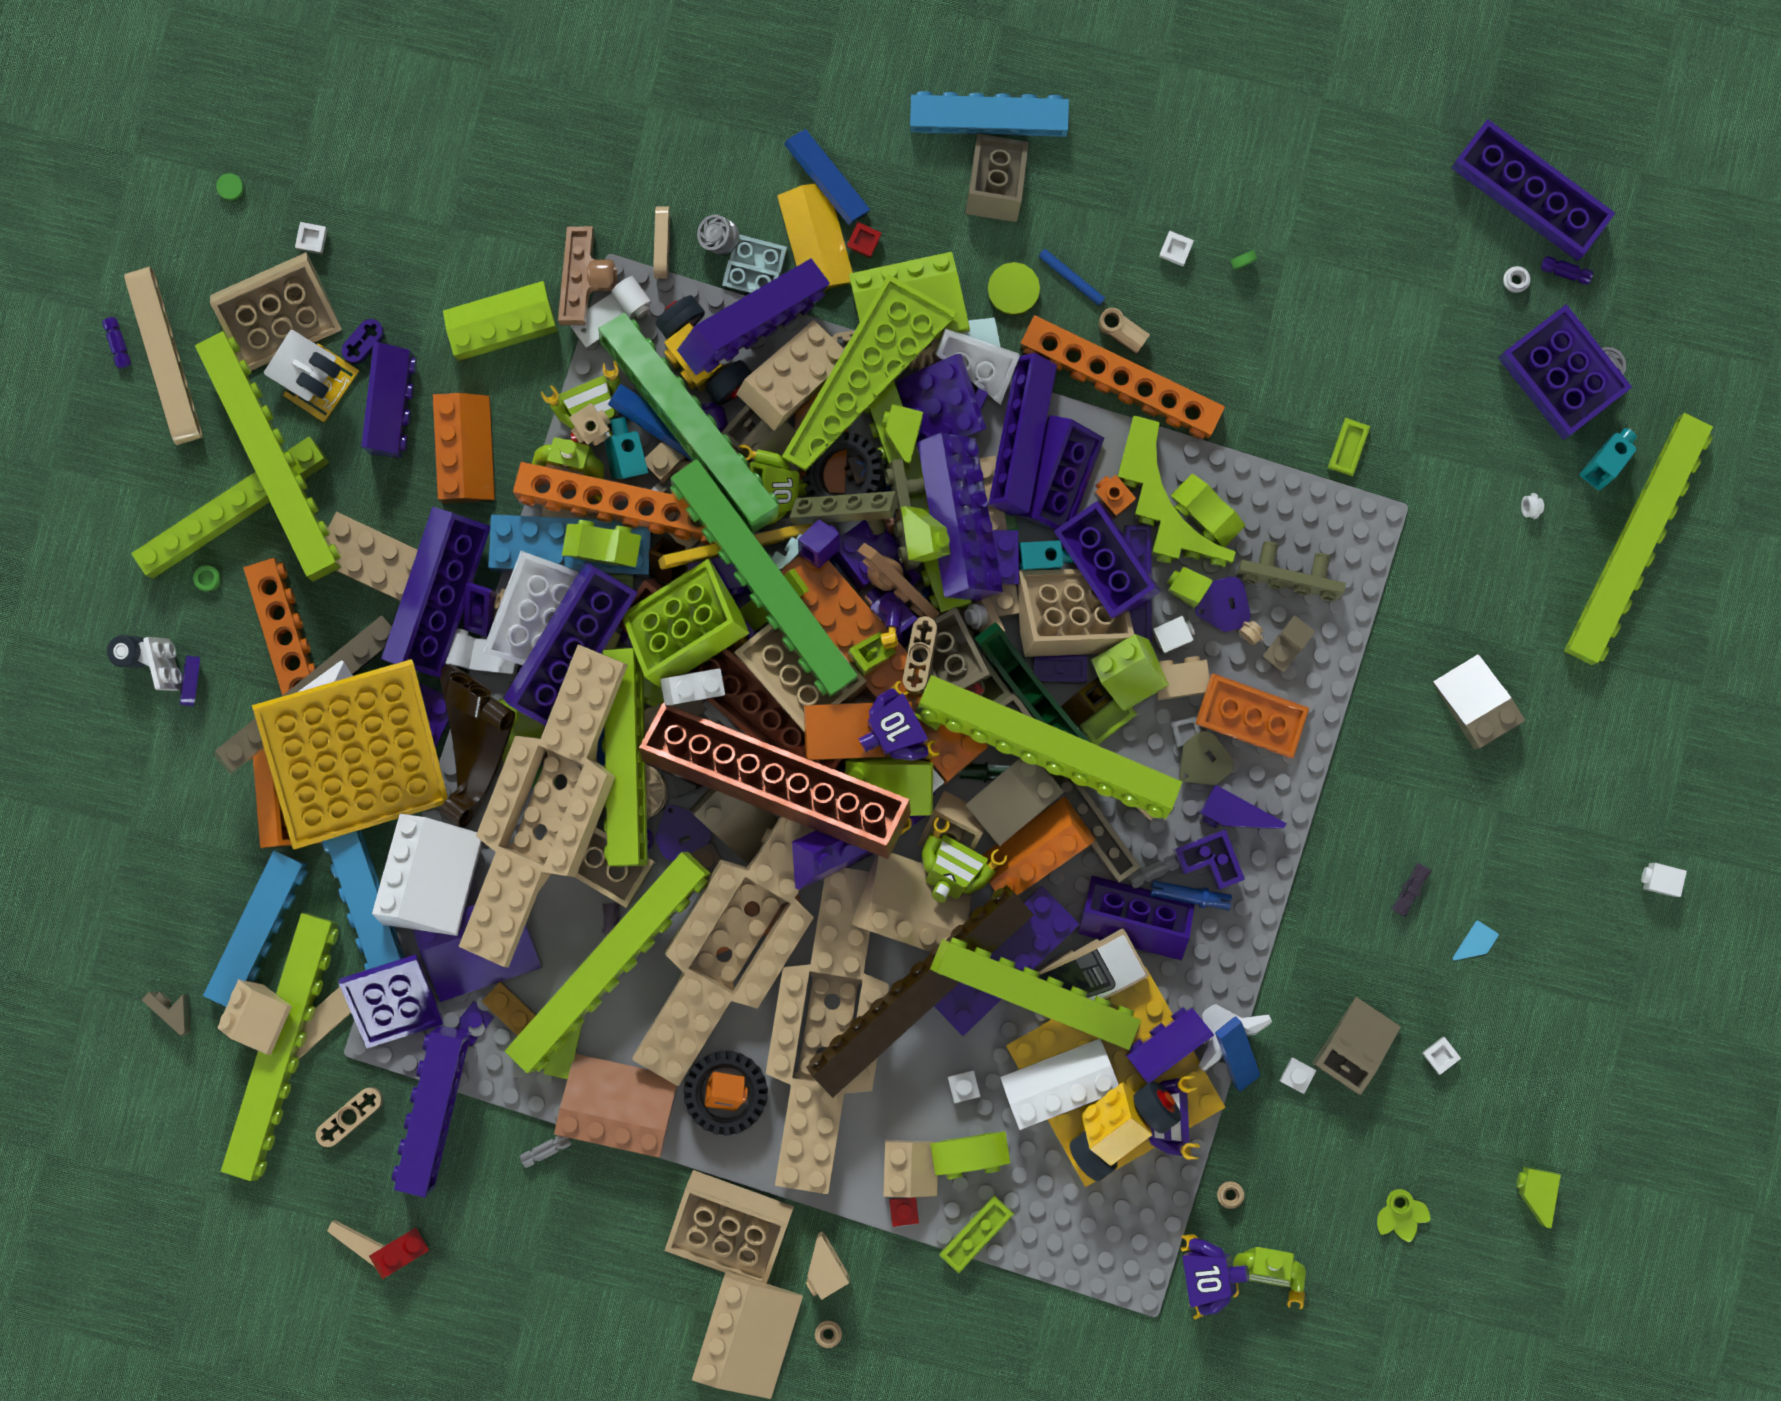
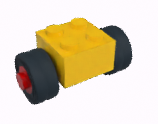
M689 295L668 305L655 324L667 339L664 342L667 349L664 351L666 358L674 369L681 368L682 372L680 374L691 390L696 388L699 393L706 389L717 405H723L732 399L739 398L736 394L744 379L752 371L743 360H738L725 368L720 363L717 368L709 373L703 371L698 375L694 374L677 351L693 327L705 315V311L698 304V301L692 295Z
M1155 1081L1149 1082L1135 1093L1122 1082L1081 1113L1085 1131L1070 1142V1151L1081 1170L1091 1179L1100 1181L1117 1168L1118 1160L1152 1136L1151 1128L1161 1134L1167 1132L1171 1127L1180 1122L1181 1112L1173 1097L1159 1083Z

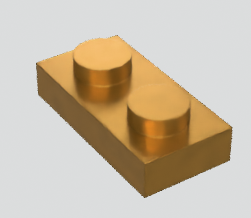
M499 982L481 1001L517 1036L536 1016L502 982Z

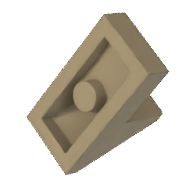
M1294 615L1263 654L1262 658L1281 673H1284L1299 652L1304 649L1315 633V630Z
M160 991L158 993L148 992L142 999L147 1006L180 1036L188 1035L191 1031L189 993L183 994L173 1006L170 1005L172 1001Z

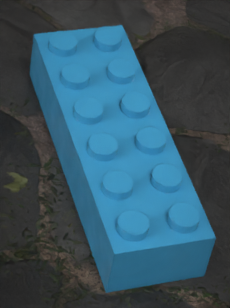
M491 515L488 568L492 571L513 572L520 551H524L580 571L585 560L562 556L567 524H578L579 520L594 522V527L615 530L616 526H623V522L612 520V523H605L597 519ZM638 526L637 529L632 528L631 533L641 535L636 567L587 562L609 575L651 578L649 576V551L653 548V533L646 527Z

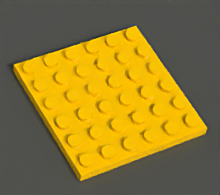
M412 659L252 705L293 850L398 819L400 814L411 815L443 805L448 799Z
M1148 970L1149 977L1106 998V1000L1111 1001L1109 1007L1118 1010L1119 1006H1123L1135 1011L1133 1017L1141 1020L1132 1043L1138 1039L1144 1042L1151 1036L1149 1033L1151 1029L1160 1023L1165 1026L1173 1020L1171 1018L1172 1012ZM1052 1019L1010 1042L1006 1047L1018 1069H1022L1100 1038ZM1101 1039L1119 1085L1123 1082L1136 1093L1148 1084L1143 1081L1125 1056L1130 1052L1129 1050ZM1194 1051L1153 1080L1160 1083L1163 1080L1182 1078L1190 1074L1195 1076V1078L1188 1079L1187 1081L1191 1088L1197 1087L1196 1090L1187 1093L1189 1128L1226 1108L1206 1072L1199 1068L1200 1061ZM1098 1100L1047 1119L1085 1187L1096 1181L1088 1177L1078 1166L1071 1154L1070 1142L1085 1131L1081 1113ZM1149 1139L1145 1140L1118 1160L1115 1170L1155 1147L1150 1144Z

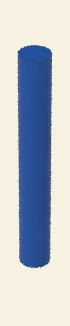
M1044 249L1038 257L1098 306L1106 299L1049 251Z

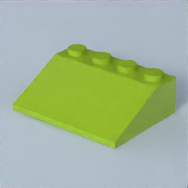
M952 252L849 274L859 323L889 274L956 311L957 314L947 325V329L958 333L970 331ZM943 331L936 338H940Z
M709 559L628 609L622 618L644 677L661 689L660 679L686 674L749 634L739 608Z

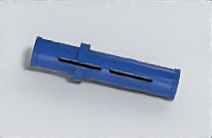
M1153 880L1151 888L1156 889L1150 890V897L1197 904L1199 908L1204 909L1206 906L1229 911L1232 903L1228 902L1232 901V894L1209 891V888L1206 887L1197 889Z

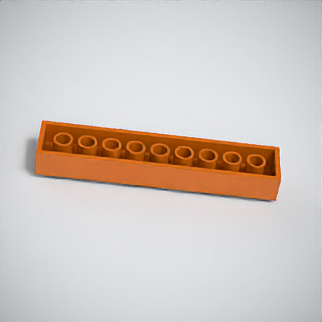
M798 556L781 570L783 575L793 568L796 570L809 589L807 593L800 597L847 659L848 650L854 645L880 631L882 634L889 632L829 560L818 569L801 556ZM899 642L893 648L897 653L864 677L867 681L864 691L874 702L878 695L890 689L897 681L902 682L898 686L899 691L906 692L903 684V675L908 652ZM911 666L910 669L914 668L916 672L914 679L909 680V682H911L912 687H916L922 681L919 679V669ZM908 693L905 696L908 702H912L914 714H916L915 711L923 693L919 695ZM919 721L928 738L926 743L932 740L936 741V744L930 746L931 751L940 753L931 759H922L925 762L933 763V769L942 778L944 785L988 748L986 743H978L970 736L961 732H952L945 725L941 724L935 732Z

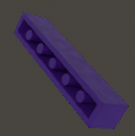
M1036 353L1020 356L1013 372L988 505L1010 516L1025 514L1030 511L1053 383L1055 381L1057 365Z

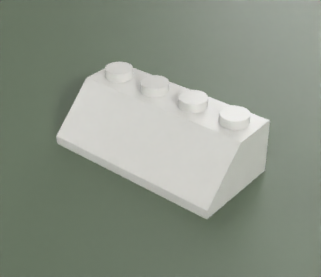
M1101 1039L1094 1040L1000 1077L1019 1130L1099 1100L1119 1085Z

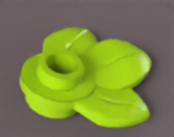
M1396 1189L1389 1193L1386 1206L1378 1213L1377 1228L1381 1235L1387 1234L1394 1229L1400 1238L1411 1242L1417 1231V1223L1429 1222L1430 1213L1423 1202L1413 1200L1412 1195L1408 1191ZM1399 1197L1404 1199L1402 1207H1396L1395 1200Z

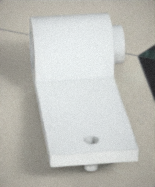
M630 276L618 283L610 295L588 308L586 325H570V327L587 349L599 341V327L624 312L630 320L635 316L641 318L650 311L649 305L652 302L635 278Z
M463 629L456 630L445 666L452 664L458 669L516 675L517 663L483 651L487 639L473 638L468 636L469 631Z

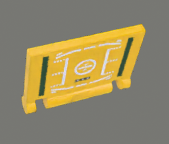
M317 343L318 346L336 357L334 362L341 367V371L336 378L328 376L323 384L329 388L325 397L321 399L313 395L310 401H306L297 394L294 397L287 391L284 392L283 396L325 423L360 371Z

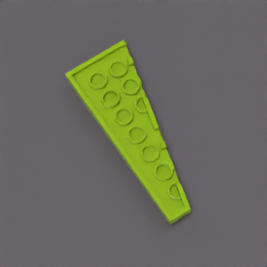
M888 274L782 458L807 471L955 318L957 312Z

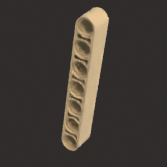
M149 266L126 273L124 275L172 439L176 445L202 438L200 423L154 271Z

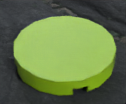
M1016 262L1003 264L993 272L989 279V300L995 309L1003 314H1024L1032 309L1038 300L1040 291L1038 277L1025 264Z

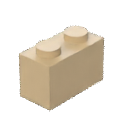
M1200 656L1184 658V663L1174 664L1173 660L1159 662L1169 686L1155 693L1156 701L1205 694L1210 679L1207 660L1200 661Z

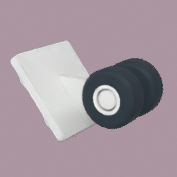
M290 330L265 369L264 374L306 401H310L313 395L321 399L325 397L329 388L323 384L328 376L336 378L341 371V367L334 362L336 359L334 355L294 330Z
M119 635L109 642L107 656L112 664L118 667L140 668L147 665L150 667L156 690H181L182 674L177 668L175 661L176 649L170 639L157 637L143 639L137 636Z

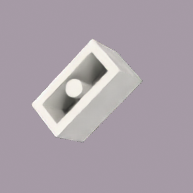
M720 668L660 679L665 706L725 695Z

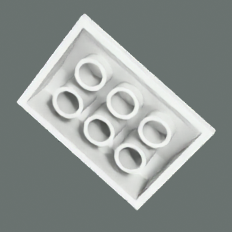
M400 814L372 912L375 918L382 925L458 936L482 846V841L476 837L477 832L426 817Z

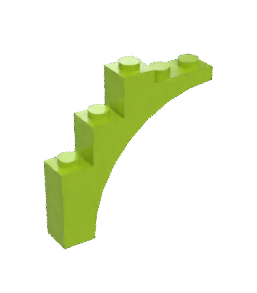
M1134 415L1117 476L1127 488L1136 489L1137 486L1141 487L1133 518L1139 519L1138 523L1151 527L1154 526V523L1159 524L1151 555L1157 556V561L1171 564L1172 561L1177 562L1180 552L1185 553L1184 557L1199 561L1200 557L1210 559V564L1218 567H1225L1226 564L1231 565L1236 552L1219 546L1197 533L1182 519L1169 500L1162 485L1157 465L1156 442L1160 422Z

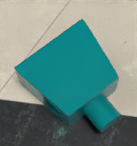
M625 417L610 420L613 435L608 436L605 440L611 478L624 479L648 473L638 432H628ZM622 442L625 443V449H624V450L622 449V446H621Z
M1624 428L1620 434H1613L1595 453L1579 473V476L1600 491L1616 478L1637 450L1633 445L1637 438L1636 434L1627 428Z
M1061 541L1022 542L1018 544L1019 571L1059 570L1065 563H1074L1066 549L1062 548Z

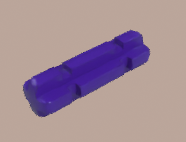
M1546 256L1541 264L1542 271L1548 273L1553 271L1554 275L1573 281L1577 279L1579 283L1588 285L1593 277L1592 270L1580 269V266L1562 260L1556 261V258Z
M115 317L106 318L102 321V324L107 332L106 337L111 352L115 355V365L118 368L128 367L131 365L129 355L125 353L127 349L122 333L118 330L120 328L118 321Z

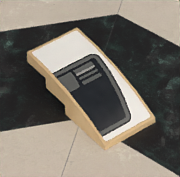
M1123 928L1101 941L1096 939L1075 952L1071 949L1035 970L1040 973L1038 978L1047 981L1048 977H1052L1064 982L1062 988L1071 991L1072 986L1086 991V997L1095 1000L1096 996L1106 999L1149 977L1145 966Z

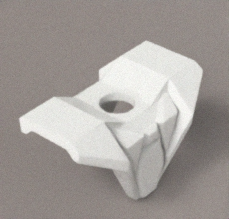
M1217 1004L1210 1006L1202 1013V1018L1214 1036L1207 1040V1048L1199 1068L1205 1072L1220 1061L1223 1054L1215 1032L1236 1016L1242 1022L1246 1035L1251 1036L1256 1035L1272 1023L1270 1016L1262 1015L1241 1018Z

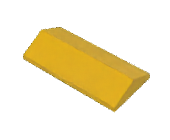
M816 184L802 185L777 195L796 266L812 258L830 282L825 290L850 284L849 274L853 272L836 210Z

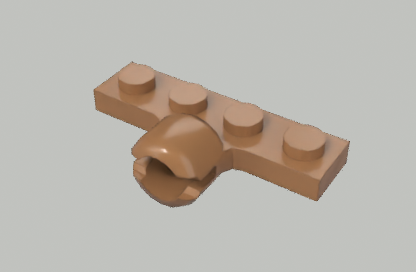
M593 226L567 227L558 315L560 325H586L590 293L594 291H612L617 284V268L612 259H592L595 235Z
M863 543L857 550L865 558L862 563L868 568V579L873 585L883 591L896 589L894 594L904 603L908 601L911 604L909 609L919 618L926 616L934 620L940 614L903 577V568L898 562L888 556H882L866 543Z

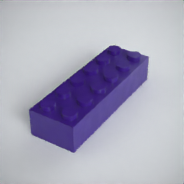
M1489 119L1485 121L1451 167V169L1576 261L1584 256L1615 215V212Z
M812 258L695 325L677 351L695 375L703 371L709 373L720 365L719 362L721 360L730 361L739 354V350L743 347L748 350L759 341L760 337L764 336L766 339L778 330L777 327L781 325L783 327L789 326L797 319V315L802 314V316L809 314L815 308L814 304L825 296L824 290L830 282Z
M939 433L917 442L929 513L947 528L950 540V554L938 558L944 597L979 601L1002 593V577L998 566L997 550L993 538V527L989 516L988 499L984 488L983 472L981 470L976 438Z
M432 506L381 659L394 664L412 659L416 671L441 678V668L445 666L465 606L466 584L473 582L491 526Z
M585 561L503 700L509 706L546 726L577 645L602 653L638 592Z
M1040 886L1023 902L1034 916L991 954V959L999 962L1000 958L1003 957L1015 962V969L1023 971L1024 967L1033 970L1080 925L1043 886ZM960 982L934 1007L964 1036L1002 999Z
M440 1025L431 1031L430 1035L426 1034L422 1050H425L426 1054L424 1061L420 1060L416 1076L420 1077L418 1087L413 1088L410 1102L414 1103L412 1112L407 1114L404 1123V1129H408L407 1135L400 1142L398 1155H401L399 1166H395L392 1174V1181L395 1182L394 1190L425 1198L436 1186L472 1032Z

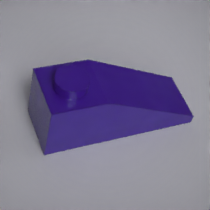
M1217 785L1213 786L1198 813L1203 816L1202 822L1213 828L1219 825L1221 827L1283 829L1287 824Z

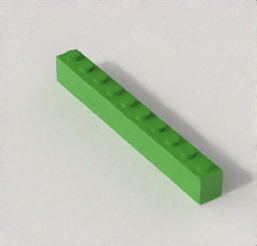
M624 312L599 327V342L613 360L618 363L620 369L693 461L698 459L752 534L777 519L779 502L772 492L768 493L760 476L757 473L751 472L745 457L741 453L737 454L729 437L726 434L720 433L714 418L710 414L706 415L698 398L688 393L683 379L673 374L665 357L661 358L657 354L654 343L651 339H646L642 335L638 323L634 319L630 320Z
M698 459L670 477L672 484L670 490L678 501L683 499L688 505L686 512L694 522L699 520L704 527L701 531L710 544L715 542L719 547L720 551L717 553L726 565L731 564L736 570L734 573L736 580L742 587L748 586L752 592L749 596L757 608L763 607L768 613V616L765 617L774 630L779 628L785 636L782 638V641L790 652L795 650L799 655L798 663L807 674L811 672L816 678L814 684L822 695L827 693L831 699L856 681L858 677L856 672Z

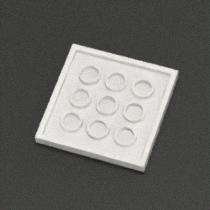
M520 551L483 651L523 666L579 571Z

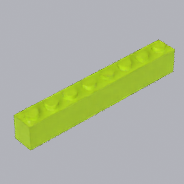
M310 436L288 450L297 464L293 467L296 474H301L304 479L330 463L316 441ZM254 472L132 552V556L144 574L154 579L268 504L270 500L257 473Z
M634 648L603 650V655L628 664L604 724L605 737L602 740V750L605 753V764L603 767L615 776L604 804L607 809V818L604 820L607 845L605 846L604 855L606 861H608V866H647L646 768L639 749L645 737L643 671Z
M952 937L951 942L944 939L941 940L930 970L1130 1050L1141 1023L1140 1019L1133 1017L1135 1011L1123 1006H1119L1118 1010L1109 1007L1111 1001L1098 996L1095 997V1000L1086 997V991L1074 986L1069 991L1062 988L1064 982L1052 977H1048L1047 981L1038 978L1040 973L1030 968L1024 967L1023 971L1015 969V962L1003 957L1000 958L999 962L990 958L992 953L977 947L975 952L966 949L968 943Z

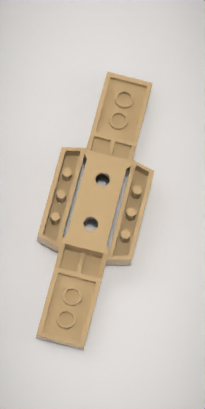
M577 645L541 739L515 736L476 834V837L496 853L459 947L500 966L509 967L537 894L549 876L557 874L576 877L615 779L611 772L596 761L599 737L628 664L584 646ZM545 751H547L548 756L544 761L538 782L534 786V792L524 812L519 830L514 837V842L509 844ZM559 775H564L567 778V785L562 790H558L555 787V779ZM539 825H544L547 828V836L543 840H538L535 836V830Z
M780 816L761 849L747 867L724 860L719 861L708 879L709 883L700 892L664 950L665 955L682 971V974L671 995L632 1056L633 1061L679 1086L731 1001L758 1009L814 918L812 913L796 898L799 890L795 888L792 841L815 831L814 829ZM750 901H755L760 906V910L755 916H749L744 911L745 905ZM787 902L778 919L774 923L773 927L769 931L765 940L761 944L757 953L753 957L752 961L750 962L744 974L742 975L736 987L734 988L733 982L735 981L744 964L748 960L752 951L756 947L757 943L761 939L762 935L764 934L765 930L769 926L770 922L772 921L773 917L777 913L782 903ZM721 947H728L732 951V956L727 961H720L716 957L717 950Z
M844 868L825 877L811 964L786 966L782 970L766 1074L790 1084L791 1089L775 1186L828 1194L844 1094L868 1092L873 1089L877 1058L834 1098L823 1089L806 1068L820 1047L830 1046V1042L834 1037L842 1035L850 1027L853 1020L859 984L862 983L857 1017L863 1016L876 999L882 998L888 993L889 983L864 973L871 931L852 925L870 873L868 871ZM809 975H811L813 982L799 1068L794 1074ZM829 994H836L840 998V1005L834 1010L828 1009L824 1003L826 996Z

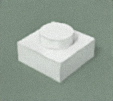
M300 222L295 248L297 250L323 254L328 229L324 226Z
M1169 231L1159 257L1184 266L1194 240Z
M1445 1037L1440 1038L1422 1052L1439 1075L1461 1059Z
M1291 1057L1279 1081L1304 1094L1316 1070Z
M974 1070L948 1076L954 1103L980 1097Z

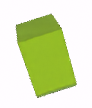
M881 631L848 650V659L863 677L897 653L893 648L884 649Z

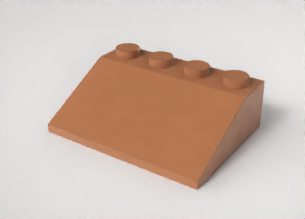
M575 1054L561 1101L554 1134L660 1158L663 1153L677 1085L649 1069Z

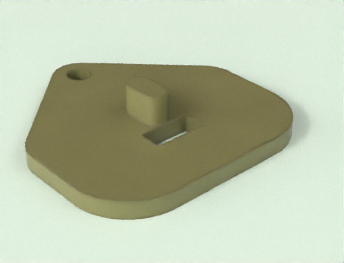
M1200 731L1183 745L1179 778L1183 782L1216 785L1232 772L1233 759L1213 733ZM1207 751H1210L1215 758L1212 762L1205 754Z

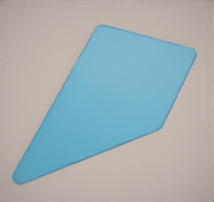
M1477 920L1453 956V960L1487 954L1499 934Z

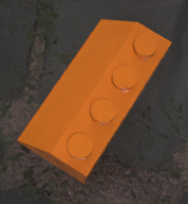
M466 393L433 394L438 500L442 504L495 501L490 396Z
M263 749L253 757L260 848L292 846L265 750Z
M1066 796L1030 820L1001 846L996 844L982 854V856L988 859L987 864L991 862V854L996 849H999L994 855L996 862H1002L1007 855L1006 862L995 868L996 873L989 881L994 891L1007 885L1016 895H1019L1096 840Z

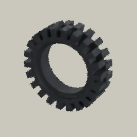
M844 431L807 469L806 476H802L803 482L807 483V487H805L806 493L811 494V497L834 496L826 488L824 469L828 460L835 453L842 450L856 451L863 458L866 465L867 475L865 483L856 494L880 492L881 488L885 489L887 485L883 482L885 477L884 466H887L886 460L881 458L883 455L882 451L877 449V445L869 441L868 438Z
M718 1051L709 1054L693 1066L685 1080L686 1083L683 1091L684 1103L687 1106L689 1116L691 1115L694 1119L693 1121L700 1125L703 1130L710 1131L716 1135L738 1134L750 1128L759 1119L767 1103L768 1087L766 1078L761 1068L751 1058L746 1057L742 1053ZM716 1069H735L745 1076L750 1085V1102L747 1108L735 1117L721 1118L715 1116L703 1104L701 1098L702 1084L709 1073Z

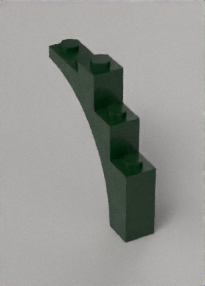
M996 622L975 637V640L989 659L999 678L1013 693L1015 692L1034 719L1090 742L1040 682Z

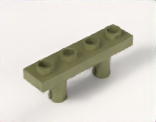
M903 459L892 460L887 469H885V481L887 485H890L891 491H895L898 497L895 509L897 521H894V533L896 537H899L901 547L898 548L900 563H904L905 570L916 569L921 562L908 560L901 507H911L910 495L926 494L924 478L907 480Z
M895 491L796 498L790 520L793 525L814 524L820 519L825 524L832 525L835 528L834 522L866 520L871 533L879 535L886 530L884 519L893 518L898 497Z
M1271 541L1263 542L1259 563L1241 560L1237 568L1236 577L1242 578V581L1246 583L1256 584L1261 582L1268 584V587L1272 589L1282 590L1288 588L1294 590L1299 595H1319L1325 601L1340 600L1346 586L1344 582L1326 578L1330 562V555L1315 554L1311 575L1275 567L1278 544Z

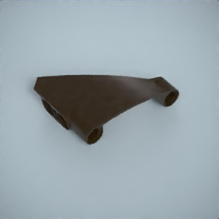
M448 664L441 668V678L439 677L453 741L457 790L450 794L449 798L443 803L440 814L457 827L464 828L474 817L495 776L512 730L515 712L492 698V691L488 687L452 664Z

